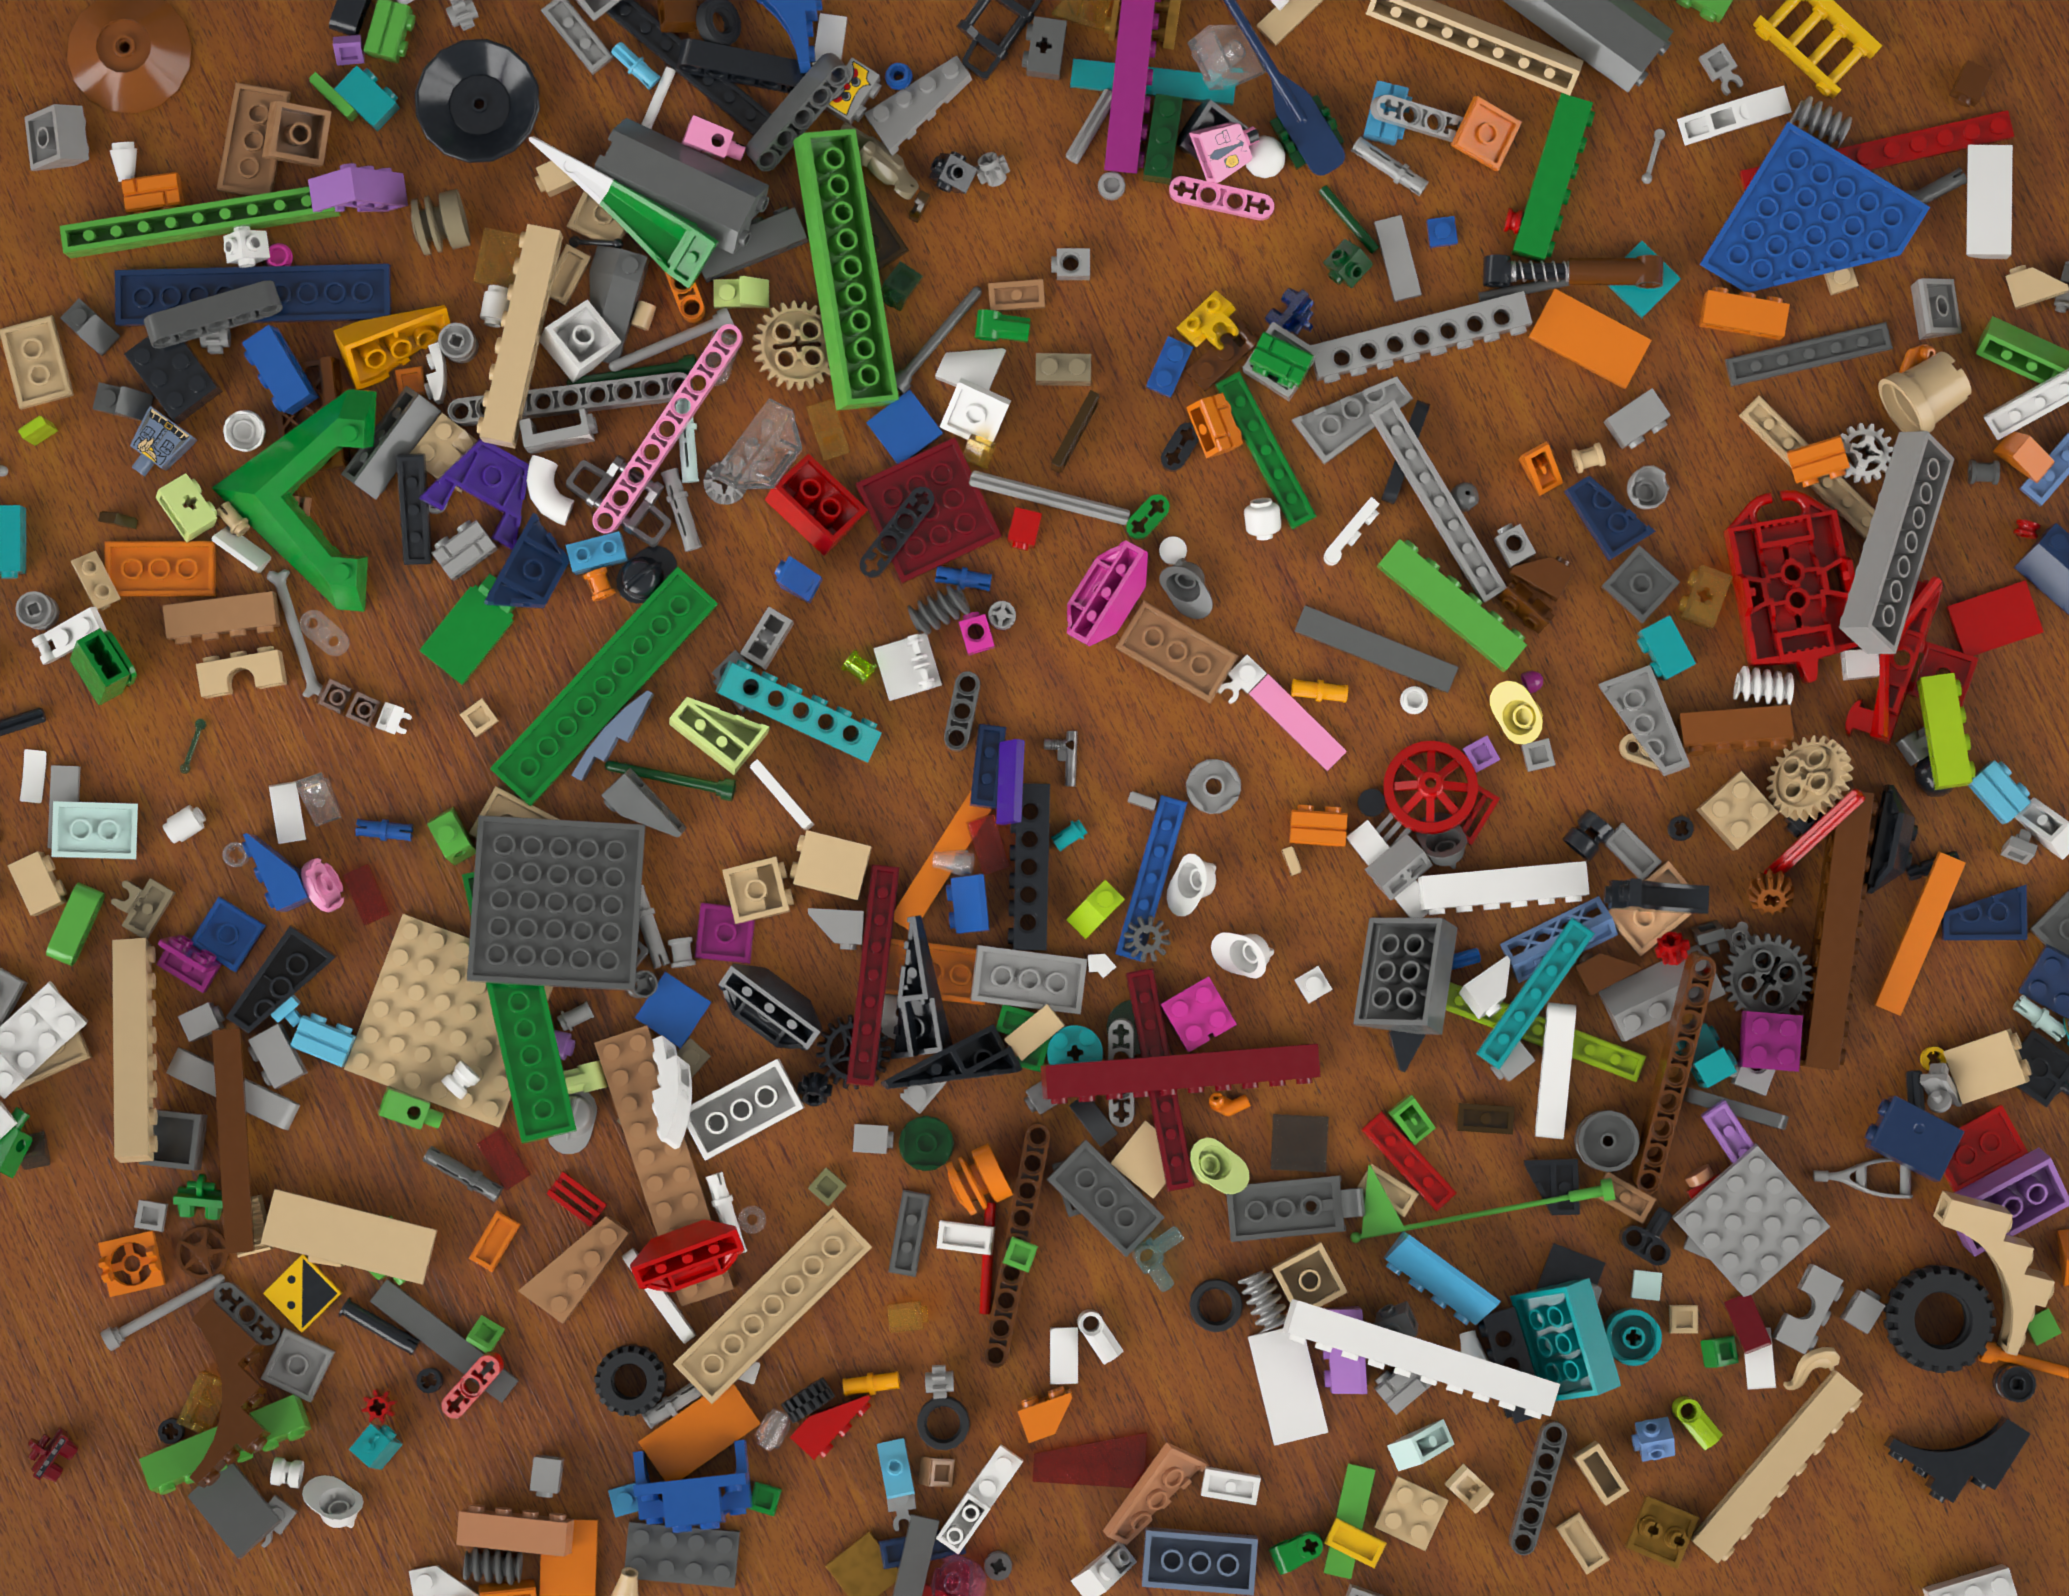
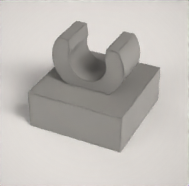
M2021 829L2015 837L2011 836L2003 845L2000 855L2026 865L2034 857L2038 846L2029 842L2032 832Z

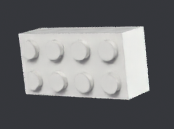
M776 1059L692 1104L687 1128L706 1161L800 1111L805 1106L780 1059Z

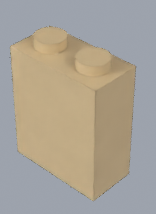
M806 830L805 836L800 835L796 851L801 852L799 862H793L790 878L794 879V885L859 901L872 847Z
M2011 1028L1943 1052L1962 1104L2030 1081L2028 1077L2032 1075L2030 1066L2026 1059L2022 1060L2018 1050L2022 1048L2017 1033L2012 1034Z

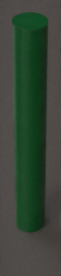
M1327 185L1322 187L1318 191L1319 194L1371 254L1378 250L1379 246L1331 189Z

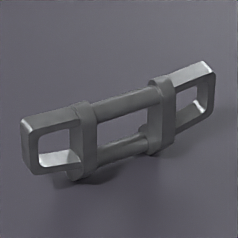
M618 455L607 472L583 460L566 480V487L583 499L591 508L594 506L599 508L604 500L601 497L613 483L618 473H622L628 465L625 463L626 459ZM633 469L630 472V479L635 483L643 480L644 475ZM582 470H588L602 478L590 495L573 483ZM650 480L645 487V490L649 492L645 500L631 518L626 515L621 525L624 527V531L630 535L633 534L649 546L655 547L669 530L671 520L654 506L664 486L658 481L654 483ZM649 511L664 524L654 538L637 529ZM605 513L613 519V517L609 513Z

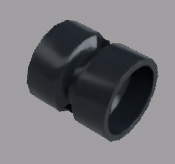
M1586 809L1577 820L1579 826L1572 827L1562 840L1577 854L1590 862L1600 850L1598 845L1600 843L1605 844L1615 831L1602 818L1591 810ZM1587 829L1595 834L1593 838L1585 833Z
M2011 1363L2004 1364L1998 1367L1993 1374V1388L2004 1399L2017 1403L2025 1402L2035 1393L2036 1379L2032 1372L2025 1367Z

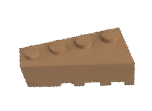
M606 1216L519 1289L518 1292L562 1324L565 1323L631 1231L611 1216Z

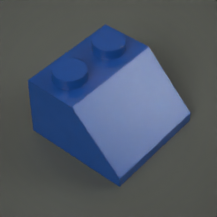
M984 874L951 878V884L946 885L947 900L953 901L954 912H949L950 929L956 928V934L990 931Z

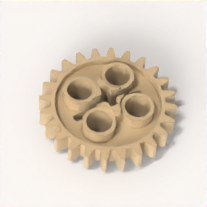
M792 301L790 309H788L784 303H781L780 312L775 308H771L770 314L772 318L764 315L761 319L765 325L758 324L756 326V329L761 334H756L752 337L754 341L759 342L758 345L753 346L752 351L760 352V355L754 361L763 362L764 365L759 371L768 370L770 372L767 377L768 381L775 376L777 378V387L784 381L786 382L787 390H790L793 384H796L798 391H801L804 383H806L809 389H812L814 387V379L817 383L821 384L824 382L822 374L827 377L830 376L821 314H816L817 305L811 310H807V303L805 301L800 308H797L796 302ZM803 326H812L815 330V337L808 338L805 336ZM776 328H785L788 331V339L778 338L775 332ZM795 340H797L798 345L814 342L821 344L820 347L804 346L798 352L796 347L773 349V345L789 346ZM806 353H814L818 358V363L816 365L808 364L805 359ZM786 354L791 360V365L788 367L780 365L778 355Z
M1813 735L1811 741L1803 737L1800 746L1793 742V750L1791 751L1785 748L1783 751L1786 756L1784 758L1776 757L1779 765L1770 768L1775 774L1767 777V780L1772 783L1766 787L1771 793L1768 798L1774 803L1773 806L1786 818L1791 817L1794 821L1800 818L1806 822L1809 815L1814 820H1817L1818 812L1820 811L1825 815L1828 806L1834 807L1836 805L1834 801L1843 798L1840 793L1850 789L1845 782L1853 780V777L1848 773L1853 770V767L1849 764L1851 758L1846 754L1847 751L1834 739L1829 740L1826 736L1819 739L1816 735Z

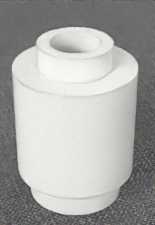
M489 285L488 291H485L480 318L485 320V325L495 328L501 327L502 314L504 310L508 311L510 301L507 300L508 288Z
M188 805L169 817L167 823L163 825V829L174 844L178 841L183 842L205 828L203 822L206 821V818L198 807L193 808L191 805Z

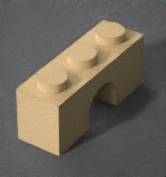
M274 646L258 648V653L247 655L246 651L230 653V658L220 660L219 656L203 658V663L196 664L201 697L208 699L233 694L232 679L241 670H249L253 674L255 686L259 689L286 685L287 678L282 652L274 650Z

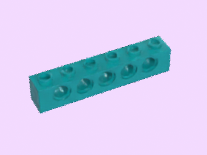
M738 659L736 664L731 661L728 662L715 690L717 693L867 763L869 762L882 732L876 729L878 724L863 717L861 722L851 718L853 712L837 706L836 710L826 706L827 700L814 694L810 699L801 694L803 689L791 683L784 687L776 683L778 677L765 671L761 675L751 671L753 666ZM748 679H755L757 682L756 690L753 693H745L743 690L744 682ZM775 690L780 691L782 694L780 703L770 705L768 702L769 694ZM798 702H804L807 706L806 713L800 717L793 714L794 705ZM822 714H830L831 724L826 728H820L818 725V719ZM849 725L855 726L856 735L850 740L844 739V728Z

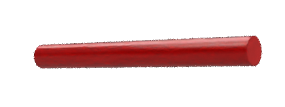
M987 1202V1208L984 1211V1226L995 1227L996 1203ZM993 1253L992 1255L982 1254L979 1314H990Z

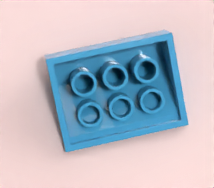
M1402 1231L1383 1257L1388 1261L1387 1268L1398 1276L1402 1272L1411 1278L1408 1282L1421 1293L1424 1289H1427L1434 1294L1431 1300L1443 1309L1449 1305L1456 1311L1453 1316L1465 1325L1469 1322L1475 1325L1478 1324L1501 1302L1404 1231Z

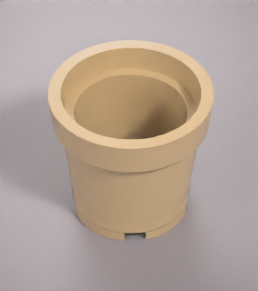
M1939 352L1902 373L1895 372L1880 380L1878 389L1881 401L1893 422L1902 432L1928 431L1930 433L1934 430L1935 424L1969 398L1967 397L1971 394L1969 380L1962 368L1959 370L1955 369L1952 365L1955 360L1949 354Z

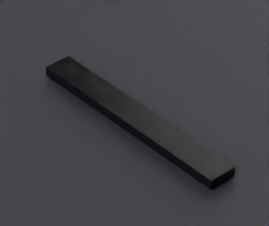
M621 0L606 12L610 18L669 67L674 69L751 135L754 136L772 115L733 82L694 75L679 70L677 63L682 40L673 32L661 33L660 22L634 0Z

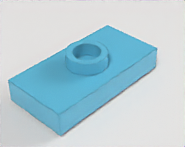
M904 1438L877 1444L887 1499L915 1494Z

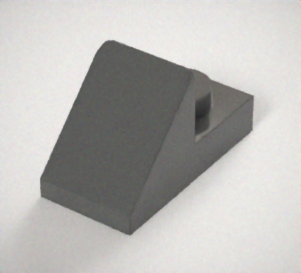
M80 298L61 317L80 338L102 357L121 337Z
M99 382L92 409L142 421L148 408L152 407L154 396L125 386L117 387Z

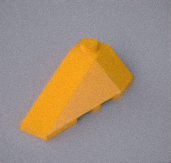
M441 305L357 321L334 330V335L356 390H361L382 382L390 376L389 372L398 365L402 364L404 366L411 361L409 357L417 351L427 349L428 345L434 344L438 341L441 330L451 323L446 306Z

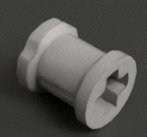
M692 937L668 940V945L671 946L673 955L671 968L696 965V961L692 960L690 943L693 942Z

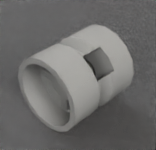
M451 323L445 326L439 333V348L449 360L454 363L463 364L474 359L478 352V340L467 326L461 323Z
M36 591L27 592L22 595L17 601L15 608L20 622L37 630H47L53 627L58 621L60 614L59 606L54 599Z

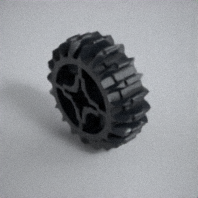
M848 1015V1024H844L842 1017L837 1018V1022L840 1025L838 1028L834 1024L829 1023L828 1027L833 1032L829 1035L827 1032L822 1031L821 1036L826 1038L827 1041L826 1043L817 1042L818 1047H825L824 1052L816 1053V1057H825L826 1062L818 1065L819 1068L828 1066L830 1070L824 1076L830 1077L834 1073L836 1077L833 1080V1084L835 1085L839 1083L841 1078L844 1079L843 1088L845 1089L849 1086L847 1084L848 1074L841 1072L835 1064L845 1060L849 1061L850 1057L840 1058V1056L846 1054V1050H849L847 1048L850 1045L848 1038L850 1043L852 1041L849 1029L853 1028V1015ZM841 1033L845 1044L844 1049L839 1054L831 1057L832 1043L837 1035ZM887 1035L880 1038L876 1070L878 1069L883 1073L886 1072V1068L880 1065L881 1061L890 1062L889 1057L882 1056L883 1051H891L890 1046L882 1047L881 1042L889 1039ZM876 1074L875 1081H878L879 1076ZM853 1085L854 1089H859V1085Z

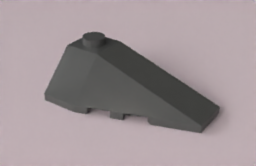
M597 246L589 271L590 303L621 340V344L602 361L610 364V362L621 358L650 261L647 256L624 249Z

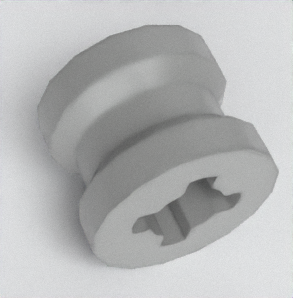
M998 601L990 607L988 618L994 628L1006 630L1014 624L1016 612L1010 603Z

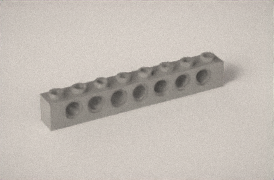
M1522 291L1310 345L1319 351L1313 362L1317 381L1324 380L1325 384L1340 380V375L1351 373V377L1367 373V368L1377 366L1378 370L1387 369L1394 366L1393 362L1404 359V363H1410L1421 359L1420 355L1430 353L1431 356H1437L1447 353L1446 348L1457 346L1458 350L1473 346V341L1484 339V343L1499 340L1500 334L1510 332L1511 336L1526 333V328L1531 326L1532 319L1525 293ZM1497 312L1506 314L1508 323L1505 325L1497 324L1494 320V314ZM1477 319L1481 323V330L1478 332L1471 331L1467 326V321ZM1441 327H1452L1455 331V336L1450 339L1444 338L1440 332ZM1419 332L1426 334L1428 343L1426 345H1418L1414 341V335ZM1391 339H1396L1401 343L1402 349L1399 352H1392L1388 349L1387 342ZM1364 346L1372 347L1375 351V357L1372 359L1364 358L1360 353V349ZM1337 353L1346 354L1349 363L1344 366L1337 365L1334 361V355Z

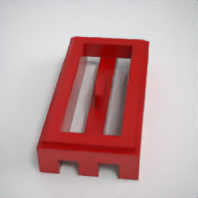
M1478 785V792L1483 795L1462 828L1465 834L1486 799L1490 798L1492 801L1471 836L1468 837L1466 835L1467 844L1469 845L1474 843L1500 800L1498 796Z
M564 1171L546 1193L589 1227L594 1224L608 1205ZM564 1180L596 1203L599 1206L598 1209L595 1210L561 1183ZM559 1189L592 1214V1217L588 1218L556 1194L555 1191Z

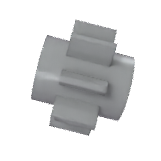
M450 0L452 6L446 8L453 27L461 25L463 31L474 27L473 19L478 18L479 15L473 1Z
M994 152L982 155L978 159V166H975L978 169L976 175L980 183L984 184L987 182L991 187L999 186L1005 182L1007 178L1006 173L1010 172L1004 155L1002 154L998 157Z
M230 328L200 337L201 347L208 348L210 354H223V347H230L231 345Z
M932 1365V1372H925L926 1393H933L934 1399L947 1398V1392H954L953 1371H946L945 1365Z

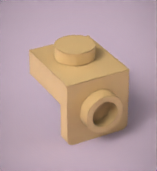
M1464 1464L1445 1483L1474 1513H1478L1481 1508H1484L1494 1496V1492Z

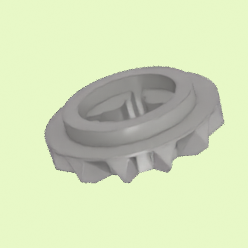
M728 460L716 462L707 469L703 480L705 492L710 499L723 505L739 501L744 496L748 486L747 475L742 467ZM725 471H727L729 480L737 482V484L728 485L726 493L723 494L722 485L714 482V480L723 479Z

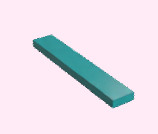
M1073 58L1070 87L1098 91L1109 89L1112 91L1115 63ZM1148 67L1153 69L1152 86L1146 85L1145 96L1155 97L1156 94L1182 97L1183 100L1204 102L1206 99H1211L1216 104L1231 106L1234 104L1236 77Z
M1571 917L1476 1052L1479 1057L1498 1070L1502 1067L1595 934Z

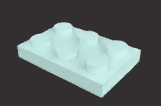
M53 801L51 857L136 859L138 804Z

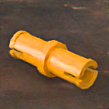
M1293 679L1291 696L1315 698L1317 702H1321L1323 699L1346 703L1348 685L1324 683V680L1319 679L1317 682Z
M898 1371L877 1375L871 1372L867 1373V1376L843 1378L845 1397L862 1393L875 1395L876 1391L900 1389Z

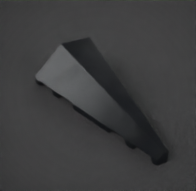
M921 915L907 917L909 931L908 939L904 941L906 956L905 964L901 966L897 999L899 1013L897 1025L894 1026L893 1034H896L894 1050L891 1051V1059L938 1053L953 1045Z
M992 1024L882 1081L881 1084L888 1090L1017 1073L1023 1069L1011 1046L1005 1047L996 1027Z

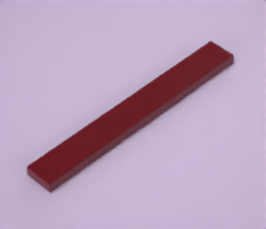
M872 864L847 1084L874 1087L900 867Z
M1150 968L1126 973L1141 1057L1170 1055L1154 969ZM1160 1090L1150 1091V1105L1167 1192L1195 1187L1178 1095H1161Z

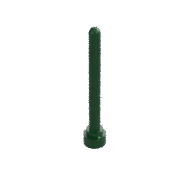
M688 354L680 358L679 362L584 375L574 383L568 378L566 384L575 385L677 372L688 376L697 360L695 354Z
M612 760L605 763L606 770L624 774L631 768L640 778L714 792L716 796H720L721 800L732 802L734 798L736 780L725 778L715 782Z

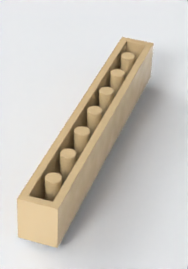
M1371 0L1366 15L1569 96L1584 60L1433 0Z
M528 224L526 232H521L519 247L522 248L520 258L515 259L513 274H516L514 285H509L507 300L510 301L508 311L504 310L501 319V327H504L502 338H497L495 353L498 354L496 364L492 363L490 367L489 380H492L490 391L486 390L483 398V406L486 407L484 417L479 418L477 424V433H480L479 437L483 442L516 448L520 430L519 420H522L563 240L560 230Z
M146 938L112 940L114 1157L120 1163L154 1161V1152L158 1151V1139L156 1135L153 1136V1125H157L158 1122L157 1109L153 1108V1098L157 1097V1083L153 1081V1071L157 1070L156 1054H153L152 1043L157 1041L156 1028L152 1027V1016H156V1002L152 1000V989H156L155 973H152V963L156 961L155 947L151 946Z
M1833 1370L1694 1531L1690 1540L1715 1562L1719 1563L1721 1559L1726 1561L1734 1552L1733 1545L1739 1538L1744 1540L1753 1529L1751 1524L1757 1517L1762 1519L1771 1509L1769 1503L1775 1496L1780 1498L1789 1488L1787 1482L1793 1475L1797 1477L1807 1467L1805 1461L1811 1454L1815 1456L1823 1449L1826 1444L1823 1440L1829 1433L1835 1434L1844 1423L1841 1419L1847 1412L1853 1413L1862 1402L1859 1398L1863 1393L1839 1372Z

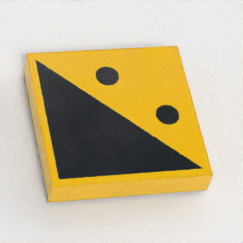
M302 1254L263 1294L303 1333L342 1292L314 1263L308 1262L306 1255Z

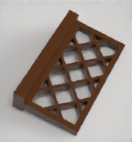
M328 356L321 357L319 360L299 362L305 374L310 368L319 367L320 377L314 385L312 384L315 391L323 399V404L319 410L343 393L339 359ZM308 405L304 407L312 414L316 413V411H314ZM276 408L279 439L287 434L286 431L292 423L296 426L300 424L295 419L302 409L290 416ZM350 447L341 449L329 459L330 463H326L318 471L337 468L345 469L351 461Z

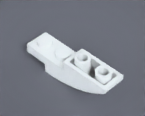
M1780 86L1705 109L1701 112L1679 118L1677 121L1684 144L1687 146L1788 114L1792 111L1785 87Z
M659 1036L653 1039L655 1051L652 1054L655 1063L658 1065L659 1074L657 1075V1080L661 1088L652 1091L654 1099L652 1109L657 1116L659 1125L657 1127V1134L660 1140L677 1149L680 1147L685 1135L691 1110L690 1065L677 1056L676 1046L664 1036Z
M1000 1444L963 1496L936 1539L959 1555L996 1499L1023 1463V1459Z

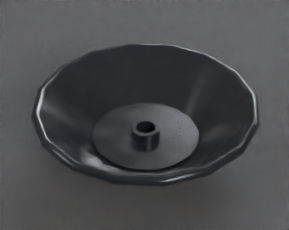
M489 39L461 40L440 50L423 68L415 90L416 118L425 137L444 155L467 163L493 162L514 152L532 133L540 111L539 85L529 64L511 47ZM477 101H484L485 103L481 109L475 108V104Z

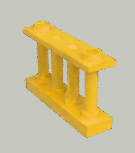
M1786 0L1768 20L1760 15L1753 24L1756 27L1755 32L1765 41L1769 39L1816 83V88L1822 95L1830 96L1832 99L1842 90L1836 83L1861 57L1867 56L1871 59L1882 47L1873 36L1833 0H1806L1814 7L1812 9L1813 13L1788 39L1775 28L1800 1L1805 0ZM1821 19H1827L1833 25V31L1807 58L1796 46ZM1841 38H1847L1854 44V49L1827 77L1816 64Z

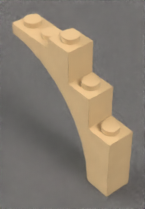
M1942 1190L1933 1216L1943 1226L1962 1232L1978 1242L1994 1263L2001 1282L2004 1301L2003 1323L1997 1344L2007 1354L2017 1356L2019 1349L2025 1343V1333L2028 1324L2034 1318L2035 1305L2046 1307L2048 1300L2053 1296L2055 1281L2043 1271L2027 1268L2033 1261L2034 1248L2025 1239L2006 1235L2012 1227L2013 1215L2004 1206Z

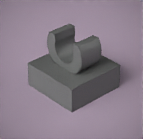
M1718 920L1691 927L1693 938L1699 946L1704 945L1709 955L1720 952L1718 940L1725 939L1726 936L1724 928Z

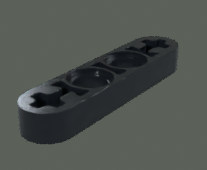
M1417 400L1409 420V425L1417 438H1419L1430 404ZM1396 460L1381 498L1382 501L1391 504L1395 503L1405 477Z
M926 487L915 488L860 560V569L864 576L868 578L879 577L927 516L935 502L933 492ZM924 493H927L929 504L927 506L925 504L920 505L917 512L922 514L920 517H917L912 510L906 507L910 504L914 508L917 504L915 496L917 494L922 496ZM903 514L911 515L914 520L912 527L909 529H902L898 526V518ZM886 536H892L897 541V546L892 551H885L881 547V541ZM877 548L888 559L884 561L881 557L877 562L879 570L877 572L875 570L867 572L865 562L867 560L873 561L876 558L877 553H874L873 550Z

